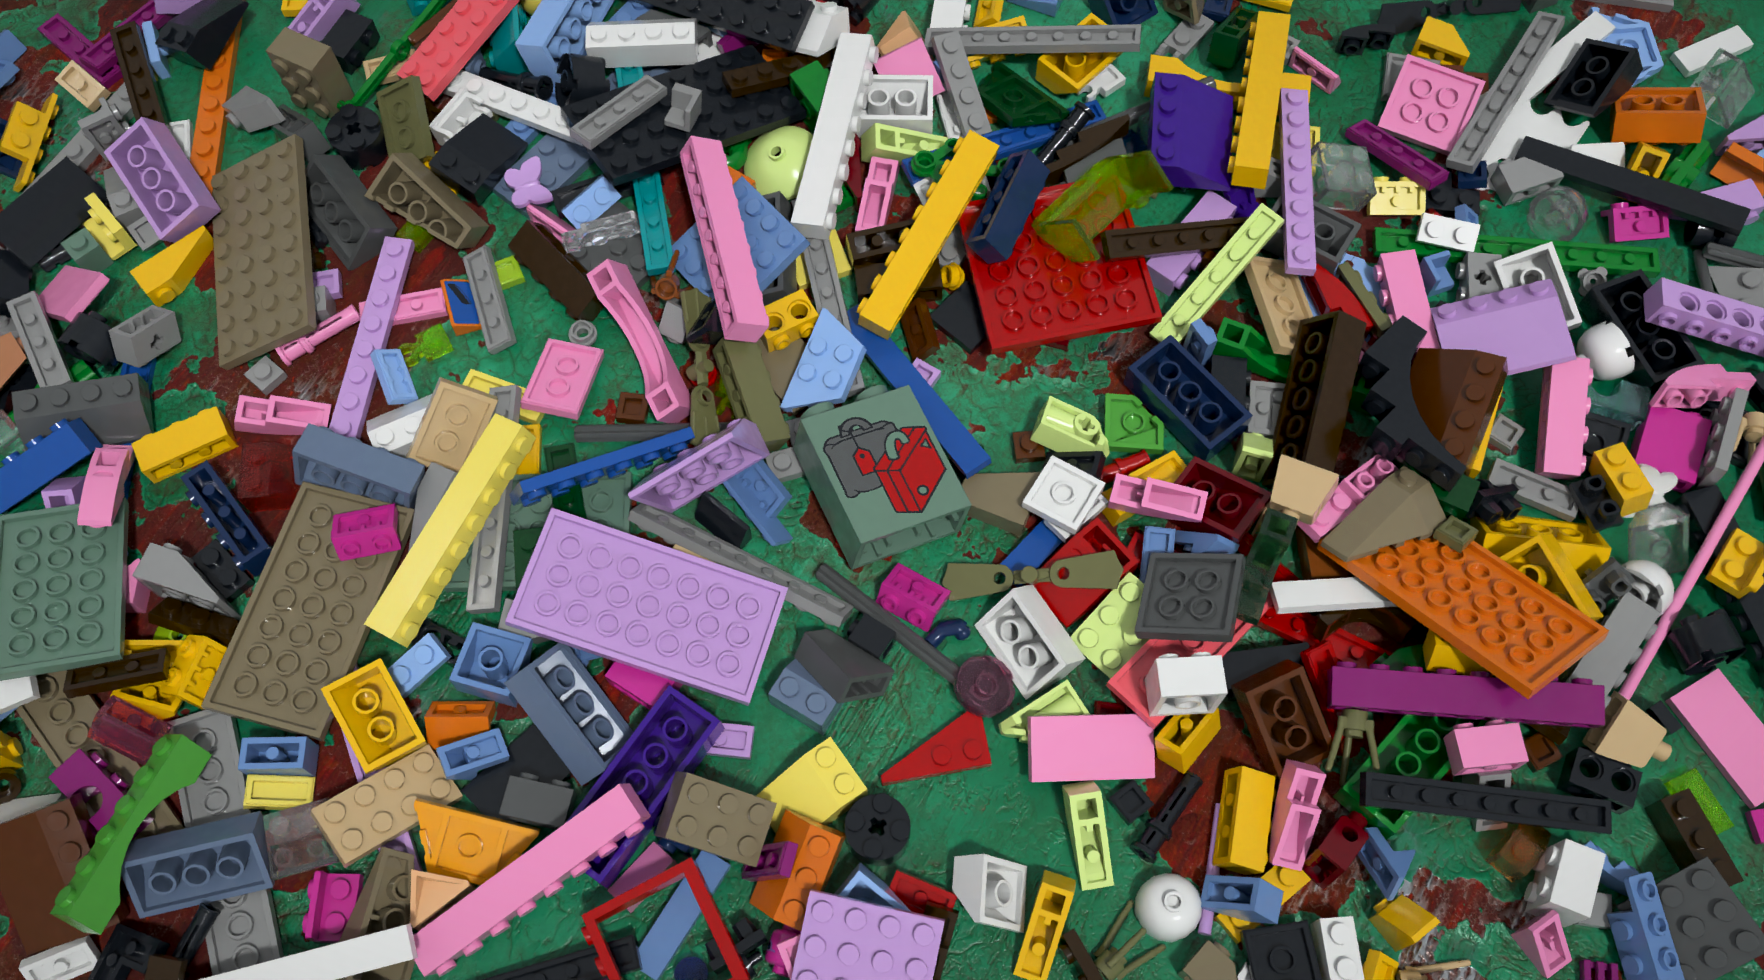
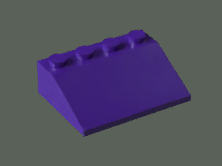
M1155 72L1150 92L1146 184L1230 192L1231 173H1227L1229 158L1232 156L1230 151L1232 145L1233 96L1183 74Z

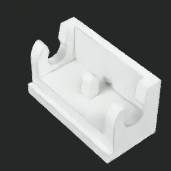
M463 88L459 89L429 125L439 145L443 146L446 141L484 113L490 118L493 116L490 109L481 106L484 101L481 97L469 93Z

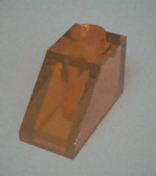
M1513 824L1485 861L1511 883L1525 877L1545 853L1552 834L1544 827Z

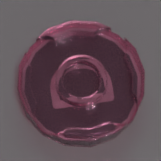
M992 656L970 657L957 669L954 677V691L957 699L968 712L978 717L990 718L1001 714L1012 704L1015 696V686L1013 687L1011 671L1002 661Z

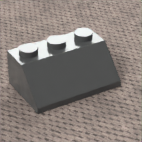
M1281 193L1271 210L1283 218ZM1313 200L1316 263L1334 275L1362 224ZM1282 225L1262 249L1284 260Z

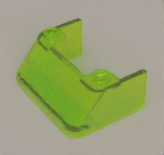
M1151 150L1106 157L1093 165L1032 222L1031 226L1038 236L1071 262L1096 261L1101 256L1095 249V244L1092 240L1125 209H1140L1149 203V197L1153 193L1170 192L1174 187Z

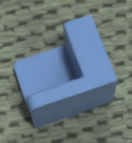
M1449 250L1424 257L1419 265L1427 298L1450 291L1455 285L1445 267L1451 256Z

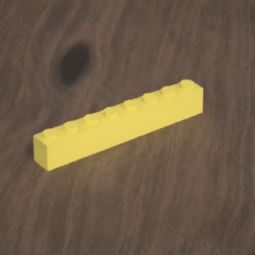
M494 414L364 625L408 648L412 640L417 636L427 615L435 607L436 601L443 589L451 581L452 575L459 563L467 555L468 549L478 532L484 527L485 521L492 509L500 501L501 495L508 483L514 478L519 465L526 454L530 452L536 437L523 425L499 414Z

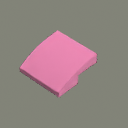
M921 37L879 57L877 63H873L878 75H933V96L945 91Z

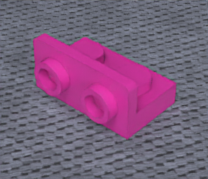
M1628 202L1610 204L1611 209L1600 211L1601 217H1608L1610 243L1670 237L1668 213L1638 203L1635 207H1629Z
M395 503L333 515L331 541L341 561L401 549V541L397 533L398 510Z
M897 563L882 582L876 602L887 611L928 632L936 615L947 602L951 591L908 567Z
M315 870L314 878L310 880L307 890L308 898L310 899L309 911L304 915L302 930L305 933L306 939L317 943L339 942L363 889V875L335 874Z

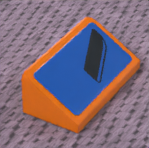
M440 280L450 323L456 336L481 330L469 280Z

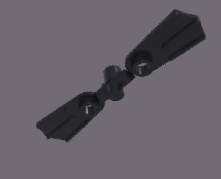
M1430 0L1387 3L1381 5L1377 23L1396 24V35L1423 26L1427 16L1436 18V16L1445 14L1458 15L1465 11V8L1471 14L1519 11L1522 0H1478L1476 7L1472 4L1473 0H1448L1439 4H1434ZM1423 8L1427 9V14L1425 17L1421 16V11Z

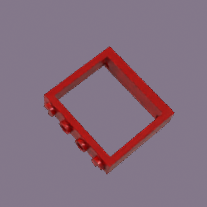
M692 857L581 915L585 926L581 927V931L588 945L594 944L599 955L594 960L602 977L607 975L609 980H623L599 923L686 877L732 975V978L728 980H752L704 877Z

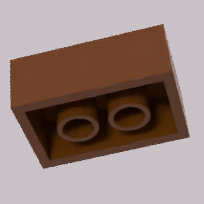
M1286 659L1231 685L1266 772L1280 780L1286 759L1313 765L1328 758L1333 741L1302 665Z

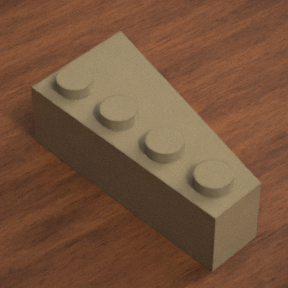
M392 153L364 195L372 201L381 203L387 210L407 218L408 222L423 227L428 233L456 249L475 247L489 228V225L412 153Z

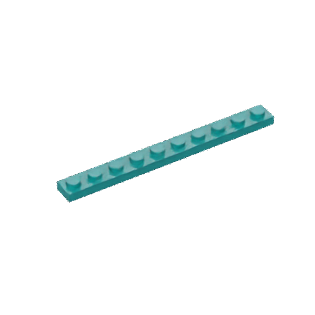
M643 67L615 68L618 88L635 83L644 76ZM660 171L633 180L648 276L666 273L673 256Z

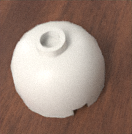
M1605 321L1591 327L1578 340L1576 357L1590 359L1589 368L1593 369V378L1597 380L1609 381L1621 378L1632 373L1635 365L1634 355L1628 357L1625 348L1630 347L1627 338L1612 322L1606 324Z
M1631 560L1622 564L1636 580L1631 584L1632 590L1629 592L1661 613L1660 617L1673 602L1674 584L1672 578L1665 569L1649 560Z
M1163 873L1151 877L1140 887L1135 897L1134 912L1141 926L1146 928L1147 935L1158 941L1175 942L1187 937L1196 929L1202 915V902L1198 890L1189 880L1178 874Z

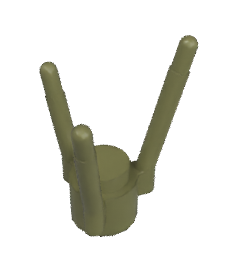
M1342 709L1341 716H1338L1337 728L1325 770H1332L1343 735L1345 741L1340 770V786L1344 784L1347 778L1352 738L1362 739L1363 733L1367 734L1373 768L1376 771L1380 769L1374 736V720H1368V712Z
M1132 900L1127 902L1102 945L1093 953L1096 957L1093 962L1106 980H1122L1128 973L1166 949L1165 944H1161L1124 966L1127 962L1124 956L1147 932L1146 928H1141L1119 950L1115 947L1108 950L1134 905Z

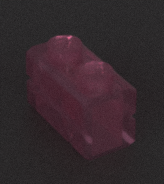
M112 695L95 715L87 737L144 766L152 755L154 744L165 734H169L173 725L157 719L144 710Z

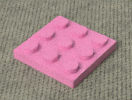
M1407 54L1377 126L1394 137L1449 156L1469 124L1486 81Z

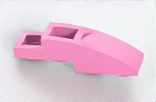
M1721 364L1690 366L1670 375L1649 404L1651 407L1700 409L1706 401H1721L1724 396L1729 397L1736 388L1749 391L1757 380L1750 372H1727Z
M103 444L102 448H95L82 490L77 517L78 525L93 528L112 526L125 496L124 483L136 457L132 445Z
M1377 454L1341 481L1312 525L1298 521L1297 525L1315 543L1319 542L1321 538L1336 528L1385 478L1397 471L1398 468L1392 462Z

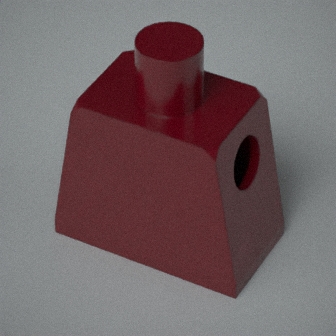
M1351 811L1348 816L1341 815L1328 827L1307 854L1302 870L1323 890L1347 870L1368 840L1369 834L1363 830L1368 824L1367 819L1357 811Z

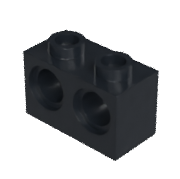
M1577 747L1566 754L1556 789L1576 797L1611 801V811L1620 815L1634 807L1643 772L1633 769L1630 764L1601 756L1589 747ZM1580 765L1587 769L1589 777L1581 773ZM1611 778L1619 783L1620 790L1613 786Z

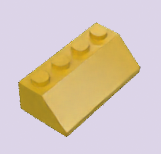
M1517 515L1514 519L1508 521L1501 516L1494 524L1486 525L1479 516L1470 518V526L1479 530L1476 539L1473 541L1498 557L1508 553L1538 534H1553L1581 580L1587 577L1584 571L1588 568L1595 571L1608 561L1612 550L1599 532L1593 534L1588 524Z

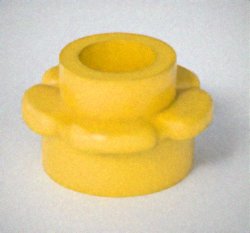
M953 262L942 267L943 287L954 291L963 284L965 273L960 265Z

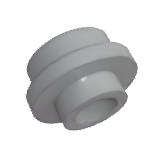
M578 320L571 325L568 336L571 343L591 346L596 341L598 333L596 327L591 322ZM582 333L588 334L585 337H579Z

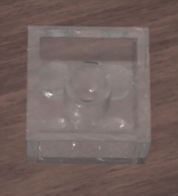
M1320 141L1312 147L1313 200L1330 209L1359 212L1377 194L1367 147Z

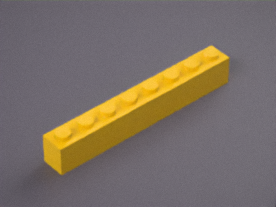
M1258 11L1257 22L1251 21L1249 38H1254V40H1248L1246 56L1251 57V59L1245 58L1243 75H1248V78L1242 77L1240 94H1245V97L1239 96L1237 113H1241L1242 116H1236L1233 132L1239 133V136H1233L1230 153H1236V155L1230 156L1227 173H1233L1231 185L1265 189L1291 14Z
M969 130L965 138L959 137L952 151L955 153L951 161L946 159L939 172L942 175L938 183L933 181L926 193V197L929 199L924 206L920 204L912 217V220L915 222L911 229L906 227L898 241L901 246L897 252L891 251L884 264L887 267L883 276L878 274L870 289L874 290L869 299L864 297L859 304L856 312L859 313L858 324L888 341L995 160L1000 145L972 130Z

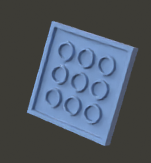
M741 176L733 184V189L738 199V208L741 219L744 222V231L747 242L750 245V254L753 265L756 268L759 288L763 292L811 243ZM695 222L672 245L673 254L675 250L680 252L675 267L694 288H698L700 292L711 297L713 300L715 297Z

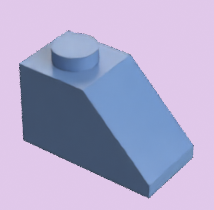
M1205 875L1201 907L1208 911L1248 922L1278 924L1284 891L1261 878Z

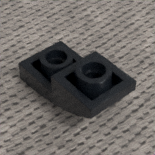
M1368 24L1344 30L1336 45L1335 53L1362 55L1365 47L1388 50L1396 33V24Z

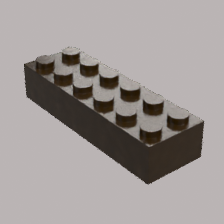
M1341 310L1300 320L1273 435V458L1265 471L1262 486L1273 490L1281 454L1334 472L1367 323Z

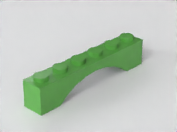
M165 734L154 744L152 755L147 763L136 772L133 778L134 783L127 794L116 803L113 816L98 831L95 837V844L88 855L78 862L75 868L76 873L70 883L58 893L55 899V906L50 914L83 933L101 935L120 905L122 864L127 848L137 828L149 812L163 799L181 788L194 784L212 754L183 734Z

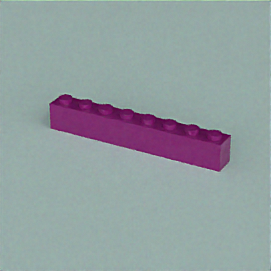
M1336 662V666H1332L1327 670L1326 709H1355L1366 712L1486 721L1502 719L1513 723L1594 729L1605 726L1604 685H1593L1592 679L1574 678L1571 679V683L1558 682L1557 677L1530 699H1527L1499 678L1490 677V672L1471 671L1470 676L1457 675V670L1436 669V673H1423V668L1416 666H1405L1403 671L1390 670V665L1370 664L1369 669L1356 668L1357 663Z

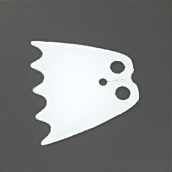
M1488 91L1480 95L1476 107L1471 116V119L1474 116L1480 104L1482 103L1483 99L1487 95ZM1528 100L1507 117L1481 161L1486 160L1489 172L1487 188L1475 189L1480 191L1490 189L1496 192L1490 178L1497 168L1498 160L1501 158L1514 160L1525 136L1568 149L1571 145L1578 143L1590 122L1585 121L1576 126H1568L1563 121L1560 109H1554L1547 114L1540 115L1533 111L1530 100Z

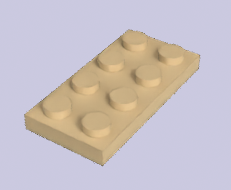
M1255 256L1244 269L1273 353L1292 356L1300 320L1311 318L1313 314L1298 275L1285 274L1284 260Z
M428 744L311 809L310 815L344 868L418 826V815L414 809V802L417 798L452 806L462 800L463 795L452 779H446L440 760Z

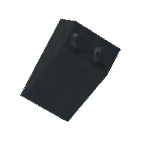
M202 0L169 20L161 28L155 44L179 62L211 70L249 3L246 0Z
M1586 38L1543 102L1544 106L1592 118L1597 117L1630 90L1643 70L1638 49Z
M483 113L446 141L428 164L431 171L444 184L479 207L499 183L506 170L511 168L527 148L528 143Z

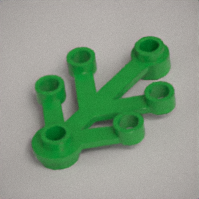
M950 138L946 140L945 145L933 153L926 150L919 151L911 160V170L920 177H930L934 182L938 183L942 177L939 172L945 162L941 160L947 156L954 157L955 153L952 152L953 149L950 147H954L958 139ZM1008 157L1002 158L997 165H991L985 176L999 177ZM980 184L976 192H981L982 194L975 193L971 200L985 199L988 192L987 187Z

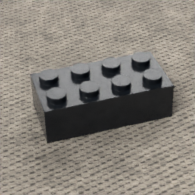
M1642 269L1592 287L1578 304L1592 327L1605 321L1606 324L1612 322L1627 338L1630 347L1625 348L1628 357L1634 355L1635 365L1632 373L1625 377L1639 398L1656 393L1664 381L1676 371L1690 366L1705 364L1685 333L1645 322L1643 294L1652 284Z

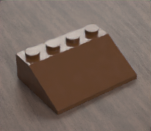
M1418 348L1410 370V383L1415 404L1432 435L1451 455L1467 467L1464 475L1469 476L1508 374L1507 357L1478 350Z
M80 792L0 823V891L28 956L91 935V933L81 932L50 914L55 906V899L58 893L68 886L76 873L75 868L78 862L88 855L95 844L97 832L95 827L88 821L91 817ZM121 890L120 905L105 928L120 923L130 914Z

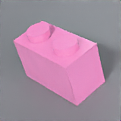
M1498 719L1486 722L1485 726L1474 727L1473 723H1462L1453 726V730L1444 737L1453 776L1513 770L1529 762L1519 722L1506 724L1505 720Z

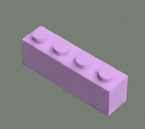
M1208 190L1181 223L1230 219L1234 217L1237 206L1212 190ZM1206 252L1151 257L1146 264L1153 286L1167 296H1170L1176 288L1180 290L1189 278L1188 273L1192 269L1196 271L1200 267Z

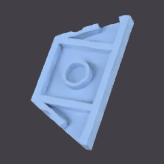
M1591 7L1587 15L1590 16L1594 11L1599 13L1600 8ZM1618 13L1614 17L1601 14L1616 27L1613 33L1604 39L1603 42L1638 49L1643 70L1631 87L1648 79L1662 69L1664 64L1649 22L1630 19Z
M822 308L780 405L784 412H793V408L804 406L810 408L822 402L844 403L867 351L865 347L826 308Z

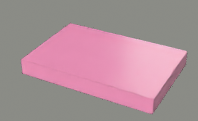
M65 265L39 297L48 317L71 323L78 312H84L108 284L110 279L101 272Z
M548 338L520 401L521 408L578 420L603 361L604 349Z

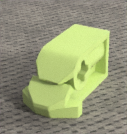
M1052 396L1048 397L1038 414L1030 440L1056 452L1103 451L1107 458L1110 453L1108 440L1102 432L1099 421L1093 415Z
M1065 680L998 725L1002 736L1019 738L1018 742L1028 744L1027 716L1090 715L1069 681Z

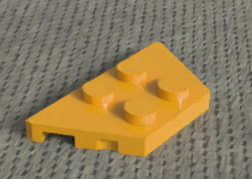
M419 798L414 802V809L417 811L420 825L421 844L425 850L424 860L427 872L464 879L478 885H482L519 858L538 837L541 830L540 828Z

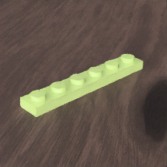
M1261 203L1165 314L1162 321L1149 333L1150 336L1160 343L1169 335H1172L1181 343L1187 336L1190 324L1204 317L1284 224V219Z

